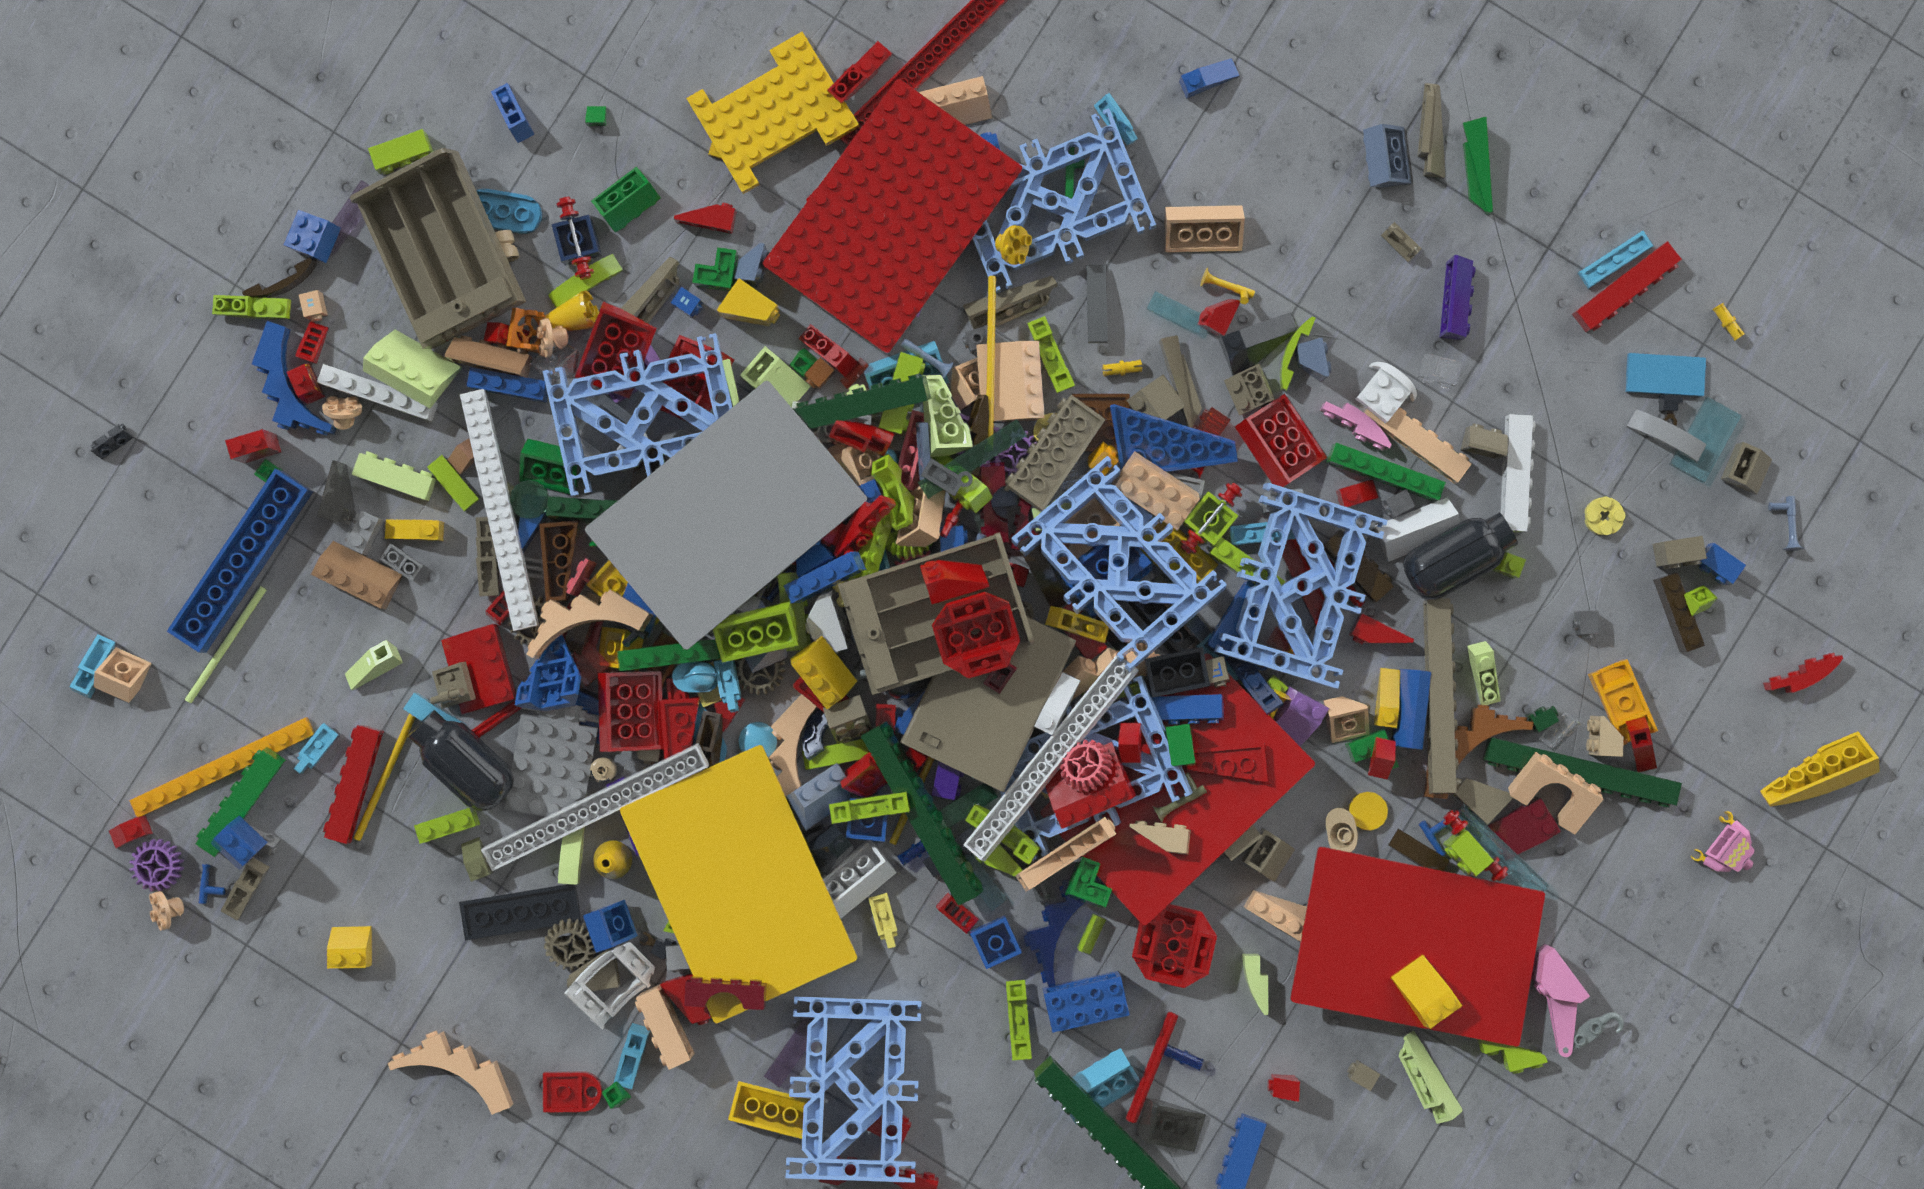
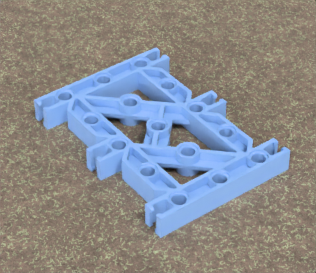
M1109 108L1102 111L1110 121V125L1101 128L1098 120H1100L1097 114L1091 115L1098 136L1090 132L1050 148L1047 157H1044L1038 139L1032 140V147H1037L1038 155L1029 158L1026 153V143L1019 146L1027 165L1020 164L1022 171L1007 190L1018 187L1010 208L1006 212V217L999 234H1003L1012 225L1023 227L1032 204L1050 213L1062 216L1064 219L1059 229L1032 239L1029 248L1036 250L1035 255L1032 257L1026 256L1025 262L1017 265L1006 263L1001 253L996 250L995 239L986 219L981 226L986 229L985 234L982 236L975 234L973 241L987 276L999 277L1003 274L1007 281L1006 289L1013 287L1006 267L1018 270L1054 255L1057 246L1060 247L1068 265L1074 261L1068 257L1067 247L1075 245L1079 252L1076 254V257H1079V259L1085 257L1078 242V237L1086 241L1126 225L1129 216L1132 217L1138 235L1144 233L1143 230L1145 228L1144 226H1139L1137 219L1144 215H1147L1150 221L1149 230L1157 228ZM1107 132H1113L1115 134V137L1112 140H1106L1104 138ZM1071 147H1077L1079 149V152L1076 155H1070L1068 153ZM1090 157L1082 177L1078 181V186L1072 199L1040 186L1045 175ZM1041 162L1043 167L1040 170H1034V163ZM1110 163L1125 201L1086 217L1106 168ZM1123 167L1129 169V173L1126 176L1119 175V170ZM1087 182L1093 184V188L1090 191L1083 190V185ZM1051 197L1057 199V203L1054 206L1047 205V201ZM1136 203H1141L1144 208L1142 211L1136 212L1133 210V206ZM1015 212L1021 213V218L1018 221L1011 219ZM1100 218H1105L1108 222L1106 226L1099 227L1097 221ZM1070 233L1072 237L1070 241L1063 242L1061 240L1062 235ZM999 263V270L992 272L990 270L991 264ZM996 286V294H997V293H1000V292H1001V291H1000V290H1001L1000 286H998V287Z
M716 333L709 334V338H712L714 341L715 349L713 351L706 352L702 342L706 341V338L702 336L697 337L701 358L693 354H687L651 362L645 370L640 350H636L633 353L637 357L638 366L630 369L626 359L628 358V353L620 354L624 375L614 370L573 379L571 384L568 385L565 368L559 367L555 368V372H559L561 383L553 385L550 377L553 371H543L571 496L579 495L578 491H576L575 479H583L586 488L584 489L585 494L593 492L588 471L595 476L639 467L644 460L648 477L652 474V462L659 461L660 465H663L666 462L664 455L671 458L686 446L688 440L694 439L702 433L699 432L658 442H653L643 436L654 421L662 405L702 431L706 430L733 407ZM710 355L717 356L716 364H708L707 359ZM673 363L679 365V370L675 374L669 371V367ZM638 371L641 378L639 381L633 382L631 375L633 372ZM705 373L714 415L663 382ZM600 380L602 382L600 390L593 389L594 381ZM558 388L564 391V395L560 399H557L554 395ZM636 388L645 394L627 424H624L586 399ZM719 393L726 395V400L722 404L716 402V396ZM682 401H685L688 405L687 410L684 412L678 410V404ZM642 410H648L649 418L647 420L640 419L639 414ZM576 416L626 447V449L585 457ZM605 418H609L611 421V425L607 429H604L601 425L602 420ZM567 426L572 428V435L570 437H565L563 434V430ZM651 448H656L658 451V455L654 459L648 456V451ZM614 456H617L620 460L617 467H612L610 464V459ZM574 465L581 467V473L577 476L572 473Z
M1107 456L1014 535L1012 543L1017 546L1019 541L1026 536L1030 538L1031 542L1020 550L1024 556H1027L1041 544L1042 555L1069 584L1075 585L1064 595L1065 602L1068 605L1071 604L1070 599L1078 593L1084 598L1078 605L1076 603L1072 604L1076 614L1094 601V612L1121 642H1130L1117 653L1116 657L1121 662L1126 654L1131 651L1134 652L1137 657L1131 663L1125 665V668L1130 672L1223 592L1227 584L1221 579L1219 581L1220 586L1213 591L1209 590L1206 585L1211 580L1214 582L1217 580V574L1214 570L1198 584L1196 583V572L1168 542H1161L1173 532V526L1169 523L1163 531L1156 533L1153 528L1158 523L1161 524L1165 519L1161 513L1143 526V515L1115 485H1109L1120 476V469L1115 465L1113 467L1114 471L1104 476L1102 470L1106 466L1112 467L1111 459ZM1093 478L1101 480L1098 485H1094L1090 481ZM1095 497L1121 526H1105L1095 523L1070 524L1065 522ZM1069 503L1072 507L1069 510H1064L1061 508V505ZM1119 506H1124L1127 511L1119 513L1116 509ZM1040 528L1042 533L1040 535H1033L1032 530ZM1095 531L1098 536L1091 539L1087 536V533ZM1149 534L1153 537V540L1146 542L1142 537ZM1063 543L1086 544L1091 547L1097 545L1110 546L1108 580L1095 579ZM1129 547L1142 548L1174 584L1151 583L1146 580L1141 582L1127 581ZM1064 556L1068 559V562L1060 564L1057 560L1059 557ZM1115 560H1122L1124 565L1116 567L1113 562ZM1177 563L1180 568L1174 571L1170 569L1169 565ZM1091 585L1094 587V591L1087 593L1083 588ZM1146 588L1150 591V594L1142 596L1139 591ZM1204 592L1206 594V598L1202 600L1198 599L1196 597V593ZM1116 601L1174 605L1142 631ZM1118 614L1121 619L1118 622H1113L1110 616ZM1169 617H1173L1176 619L1177 623L1175 625H1169L1167 624L1166 619ZM1139 643H1144L1147 649L1139 651L1136 646Z
M1265 483L1263 485L1264 490L1277 492L1276 501L1267 499L1268 497L1261 495L1259 503L1278 508V510L1270 514L1258 553L1261 562L1248 558L1241 559V566L1249 564L1255 567L1253 576L1246 575L1245 570L1238 572L1236 576L1254 582L1256 585L1249 588L1245 596L1236 627L1240 638L1219 633L1218 638L1221 641L1227 639L1232 641L1233 645L1231 651L1223 650L1220 645H1216L1214 652L1338 689L1339 681L1329 682L1325 680L1326 671L1334 672L1333 676L1337 677L1343 674V670L1325 665L1324 662L1333 657L1344 620L1340 609L1360 614L1362 608L1348 606L1347 601L1349 596L1356 597V600L1364 602L1366 596L1348 590L1346 587L1353 584L1357 576L1366 545L1363 535L1374 539L1383 538V531L1375 533L1369 530L1371 522L1378 523L1377 527L1381 528L1387 525L1388 520L1278 485ZM1285 494L1290 497V503L1288 505L1284 504L1283 502V496ZM1321 506H1324L1327 510L1324 517L1319 512ZM1308 518L1345 529L1334 568L1324 551L1323 543L1316 536ZM1358 518H1361L1363 520V525L1361 528H1359L1356 525V520ZM1291 529L1300 546L1301 554L1306 558L1311 569L1281 585L1276 575ZM1274 532L1279 535V540L1276 543L1271 538ZM1311 543L1314 544L1316 548L1313 554H1311L1308 550V547ZM1347 555H1350L1352 558L1350 565H1347L1345 562ZM1263 569L1268 572V577L1265 580L1260 576ZM1299 581H1303L1305 585L1302 591H1299L1297 588ZM1321 587L1325 594V599L1311 643L1302 626L1301 619L1296 615L1291 602ZM1336 592L1341 595V600L1338 603L1334 600ZM1268 604L1278 622L1279 629L1283 631L1295 655L1256 643ZM1251 607H1255L1257 610L1255 617H1251L1249 614ZM1289 618L1294 622L1291 629L1286 626V621ZM1326 629L1330 632V637L1327 640L1323 638V632ZM1241 644L1246 648L1243 655H1240L1238 652V647ZM1277 656L1282 657V664L1280 666L1275 664ZM1314 667H1317L1319 669V674L1317 677H1313L1312 675V669Z
M1138 676L1133 681H1138L1141 693L1134 695L1128 684L1124 691L1129 702L1120 700L1113 703L1106 711L1110 715V721L1106 723L1100 718L1084 738L1088 742L1094 740L1102 745L1113 742L1117 751L1119 749L1118 741L1096 732L1133 716L1136 717L1138 723H1141V731L1152 755L1141 751V763H1122L1124 766L1146 775L1131 781L1132 787L1133 785L1141 787V794L1116 805L1119 808L1161 791L1164 784L1172 802L1180 799L1179 795H1176L1173 786L1177 782H1180L1183 786L1185 797L1193 793L1182 766L1173 767L1171 765L1165 727L1143 676ZM1138 697L1145 698V707L1138 706ZM1071 706L1066 711L1067 716L1072 711ZM1045 732L1029 739L1005 791H1000L1001 796L1005 794L1026 768L1028 763L1025 762L1032 760L1037 754L1031 750V744L1033 742L1037 743L1040 750L1051 737V734ZM1154 733L1161 735V743L1157 744L1153 741ZM1169 770L1177 772L1178 777L1176 780L1169 778ZM1045 787V788L1042 790V792H1044L1045 794H1048V793H1047V790H1046V787ZM1030 805L1014 826L1025 834L1027 830H1032L1035 833V838L1032 840L1038 843L1043 857L1050 853L1044 836L1048 838L1088 822L1091 817L1061 829L1055 814L1037 821ZM1115 807L1093 815L1096 822L1103 818L1102 814L1108 812L1114 822V826L1121 823Z
M794 997V1004H797L798 1001L810 1002V1012L797 1013V1009H794L793 1017H811L815 1019L807 1027L806 1070L812 1077H790V1084H794V1081L806 1082V1092L793 1093V1089H790L789 1097L811 1098L804 1105L802 1150L808 1158L787 1157L786 1166H790V1162L802 1163L803 1166L802 1173L789 1174L790 1170H786L785 1178L915 1182V1174H911V1178L898 1176L900 1166H911V1169H915V1161H894V1159L901 1153L903 1109L896 1101H918L917 1093H914V1097L902 1096L903 1085H914L915 1089H918V1081L897 1080L904 1073L906 1029L899 1021H921L920 1013H917V1017L905 1016V1006L917 1005V1009H921V1001ZM821 1002L824 1005V1010L821 1013H815L812 1008L814 1003ZM856 1003L861 1004L863 1007V1012L859 1015L852 1012V1006ZM893 1005H899L902 1008V1013L899 1016L892 1015L891 1007ZM828 1018L871 1020L826 1063ZM885 1035L883 1087L873 1095L849 1068ZM813 1042L821 1043V1052H812L811 1045ZM853 1043H858L861 1046V1052L857 1055L852 1054L850 1051V1046ZM896 1044L900 1047L899 1055L892 1056L890 1054L889 1048L891 1045ZM818 1082L820 1084V1091L817 1093L810 1092V1083ZM835 1082L856 1105L858 1110L822 1144L824 1092ZM852 1083H857L860 1087L859 1092L855 1095L850 1094L848 1091V1087ZM892 1084L897 1085L899 1088V1092L895 1096H891L888 1093V1087ZM882 1115L880 1160L836 1159ZM810 1122L817 1123L819 1129L816 1133L808 1132L807 1125ZM851 1123L856 1124L858 1127V1131L854 1135L848 1134L846 1130L847 1126ZM889 1125H895L897 1127L896 1135H887L886 1128ZM808 1163H814L817 1170L813 1174H808L805 1166ZM848 1164H853L856 1167L855 1174L847 1175L845 1167ZM889 1165L894 1166L896 1169L895 1174L891 1177L886 1176L884 1172L885 1168Z

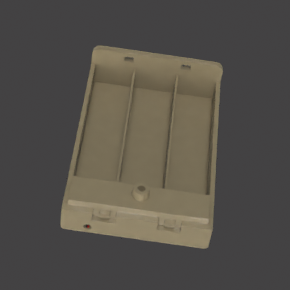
M448 148L438 149L349 197L351 202L356 203L361 211L422 349H435L453 340L454 337H458L526 302L458 151Z
M1000 533L838 584L872 695L953 670L943 664L932 628V623L946 603L982 592H987L1009 601L1020 638L1016 650L1035 644ZM937 560L979 564L983 567L989 587L932 604L920 566L926 562ZM973 629L971 634L979 633L980 629Z
M1027 617L1035 644L1015 650L1009 663L1017 667V670L1002 692L999 694L983 684L989 673L967 678L961 673L951 670L932 676L901 739V743L1004 792L1076 640Z

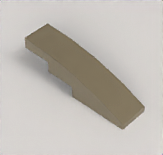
M476 517V564L479 596L499 595V566L488 517Z

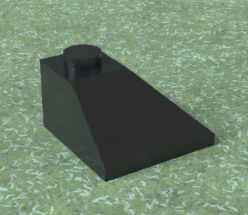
M833 824L808 846L816 865L826 876L855 850L853 845Z

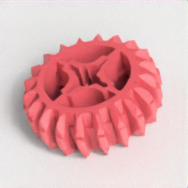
M1084 739L1083 744L1077 742L1076 747H1072L1070 752H1066V758H1062L1064 764L1060 765L1062 770L1061 776L1067 785L1078 792L1084 790L1089 793L1090 788L1096 791L1097 785L1103 787V780L1109 781L1107 774H1112L1110 769L1113 767L1111 762L1112 756L1106 747L1099 742L1096 743L1094 740L1088 742ZM1096 755L1099 756V764H1096V763H1095V761H1096L1095 756H1096ZM1074 768L1078 769L1077 777L1074 776Z

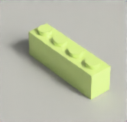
M366 451V454L359 453L352 475L427 501L430 500L437 480L431 478L432 473L423 470L420 473L414 472V467L403 464L402 467L395 465L396 461L384 458V461L377 459V454Z

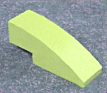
M584 827L562 837L558 883L560 884L580 883Z
M1242 954L1245 979L1250 993L1264 1015H1268V975L1260 973V955Z

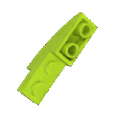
M213 295V315L269 320L290 319V299Z

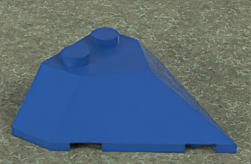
M560 635L545 649L540 658L535 661L529 670L531 674L525 683L522 681L518 686L515 706L539 711H550L575 706L581 675L563 635Z

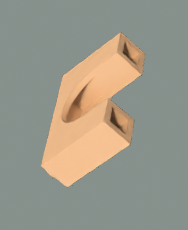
M1536 752L1508 787L1510 796L1527 806L1543 786L1551 783H1560L1567 786L1572 791L1571 797L1556 817L1561 827L1576 834L1603 801L1601 789L1595 784L1590 785L1586 783L1580 775L1571 774L1565 766L1561 764L1556 765L1547 755H1540Z

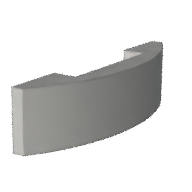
M1637 409L1626 426L1642 435L1646 434L1679 451V454L1695 462H1698L1706 447L1705 443L1686 431Z

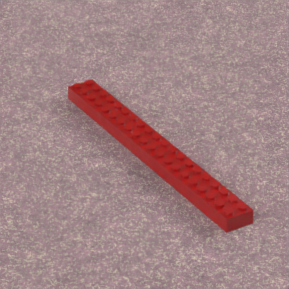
M971 0L854 114L860 127L840 138V140L848 147L897 79H901L917 90L1008 0Z

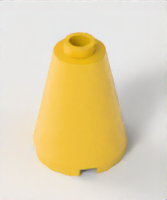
M585 290L546 314L545 319L550 320L552 329L557 326H562L567 331L593 329L599 311L597 305L593 306L590 301L593 300L592 295Z
M606 841L594 853V867L604 878H621L629 871L632 865L631 851L620 841Z

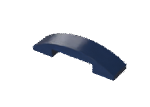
M1242 648L1238 650L1240 655L1245 653ZM1233 657L1226 658V661L1241 683L1267 715L1284 705L1252 663Z

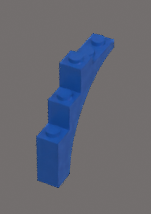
M267 321L252 365L257 367L256 371L268 374L262 393L268 395L267 399L279 401L272 421L278 423L277 427L289 430V427L296 429L298 424V426L308 430L310 426L317 428V433L326 436L328 433L335 434L337 428L321 420L302 403L288 377L286 357L287 343L291 330Z

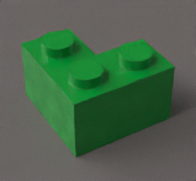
M1378 730L1345 743L1351 761L1358 762L1372 757L1376 737L1389 740L1385 730ZM1396 757L1392 769L1399 767Z

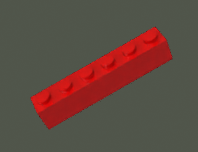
M1668 241L1576 310L1572 314L1585 332L1591 329L1593 332L1603 325L1601 321L1605 318L1610 320L1618 314L1616 311L1621 306L1625 308L1633 302L1632 297L1636 294L1641 296L1649 290L1647 288L1649 284L1653 283L1655 285L1663 279L1662 274L1666 271L1671 273L1679 267L1677 263L1682 258Z
M357 725L356 728H353L351 733V739L353 740L345 754L347 758L346 764L340 770L341 781L340 784L336 785L334 791L336 798L329 808V814L331 815L323 828V832H325L324 838L344 844L352 842L383 737V730L365 725Z

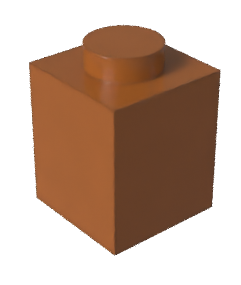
M820 357L805 373L806 382L813 389L815 387L821 389L835 374V370Z

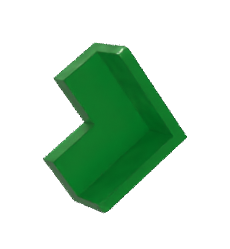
M717 247L714 266L695 263L692 281L694 286L730 291L735 281L734 276L738 262L737 250Z
M1190 724L1166 727L1171 765L1173 767L1196 765Z
M1079 857L1065 895L1099 908H1106L1112 888L1094 882L1100 863L1085 857Z

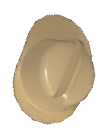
M1344 808L1332 809L1326 817L1329 845L1331 849L1352 852L1358 841V831L1354 817Z

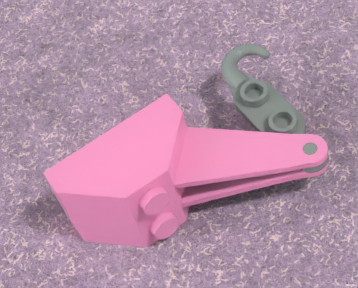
M1544 944L1536 950L1532 971V980L1535 982L1533 986L1539 994H1542L1547 999L1556 1051L1559 1055L1569 1057L1572 1054L1573 1048L1586 1046L1603 1032L1607 1022L1612 1019L1617 1020L1619 1023L1616 1033L1619 1034L1623 1030L1624 1021L1615 1012L1591 1018L1575 1029L1577 1004L1582 1003L1590 995L1555 948Z

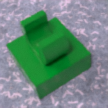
M264 459L254 475L266 483L274 469L283 470L268 459Z

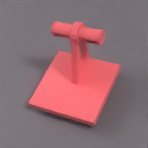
M587 558L581 561L577 566L576 571L578 572L576 576L572 577L567 584L568 590L566 592L578 597L586 582L590 581L589 577L597 563Z

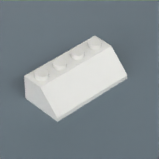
M866 840L828 876H822V879L841 919L897 872L873 841Z

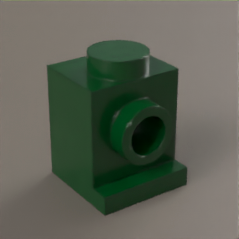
M1542 706L1534 711L1535 714L1528 713L1525 715L1528 722H1533L1534 732H1541L1559 722L1557 718L1559 714L1554 706L1547 708Z

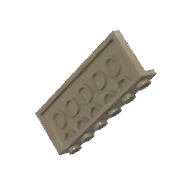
M1073 395L1060 401L1057 406L1059 408L1057 414L1052 413L1047 420L1049 423L1046 429L1042 428L1036 436L1039 438L1037 443H1032L1026 451L1028 456L1025 459L1021 458L1016 465L1017 472L1015 474L1011 473L1005 481L1008 485L1004 490L1007 492L1009 490L1013 491L1040 512L1044 511L1106 420Z

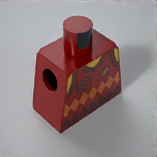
M310 363L303 364L287 372L296 395L307 405L326 397L321 385L317 383V376Z

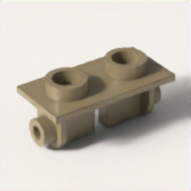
M1395 222L1381 235L1407 262L1422 249Z

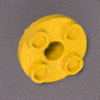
M1012 225L1003 234H999L995 241V247L1001 253L1006 263L1012 265L1023 264L1032 243V237L1022 226Z

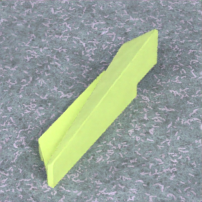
M1411 1031L1403 1038L1405 1041L1403 1048L1399 1052V1058L1424 1109H1432L1436 1123L1439 1124L1453 1120L1462 1112V1108L1415 1031Z

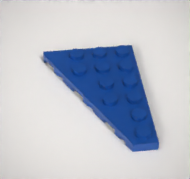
M1115 404L1110 406L1121 470L1134 451L1166 472L1238 462L1236 444L1233 440Z

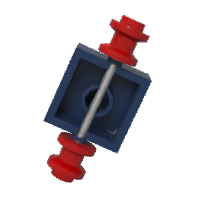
M569 196L560 198V202L556 204L557 208L562 209V214L559 217L560 220L566 221L551 225L561 262L565 266L569 264L577 266L578 271L575 273V277H580V280L589 279L591 274L594 273V269L589 268L588 263L592 258L602 256L593 219L589 214L577 217L579 212L573 209V205L576 204L575 199H571Z

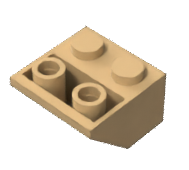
M1590 716V720L1587 721V730L1590 733L1589 739L1586 742L1589 755L1623 757L1624 737L1605 716Z

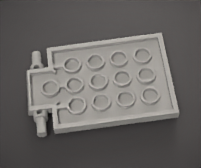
M575 705L550 711H539L522 707V709L533 710L535 713L541 714V716L521 714L511 770L514 785L507 795L505 809L547 817L587 797L591 776L590 767L594 759L599 728L581 725L580 722L590 721L599 723V715L590 714L588 711L582 710L583 706Z

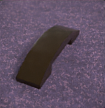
M309 257L294 265L297 273L267 288L258 283L242 291V294L253 298H271L284 294L301 284L313 272L318 263L315 259Z

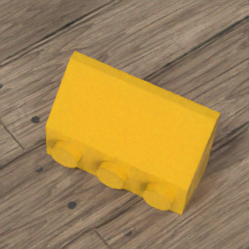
M820 636L791 658V665L826 709L840 701L857 682V679L823 636Z

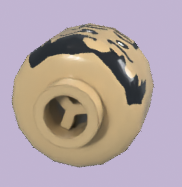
M607 757L594 760L590 767L592 778L600 783L611 781L617 773L615 762Z

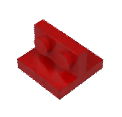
M870 752L845 771L846 778L840 782L843 789L863 798L871 797L887 784Z

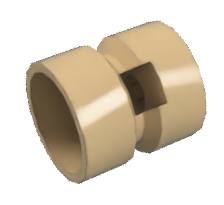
M502 230L495 232L508 262L517 260L519 253L517 247L512 245L515 242L512 231Z

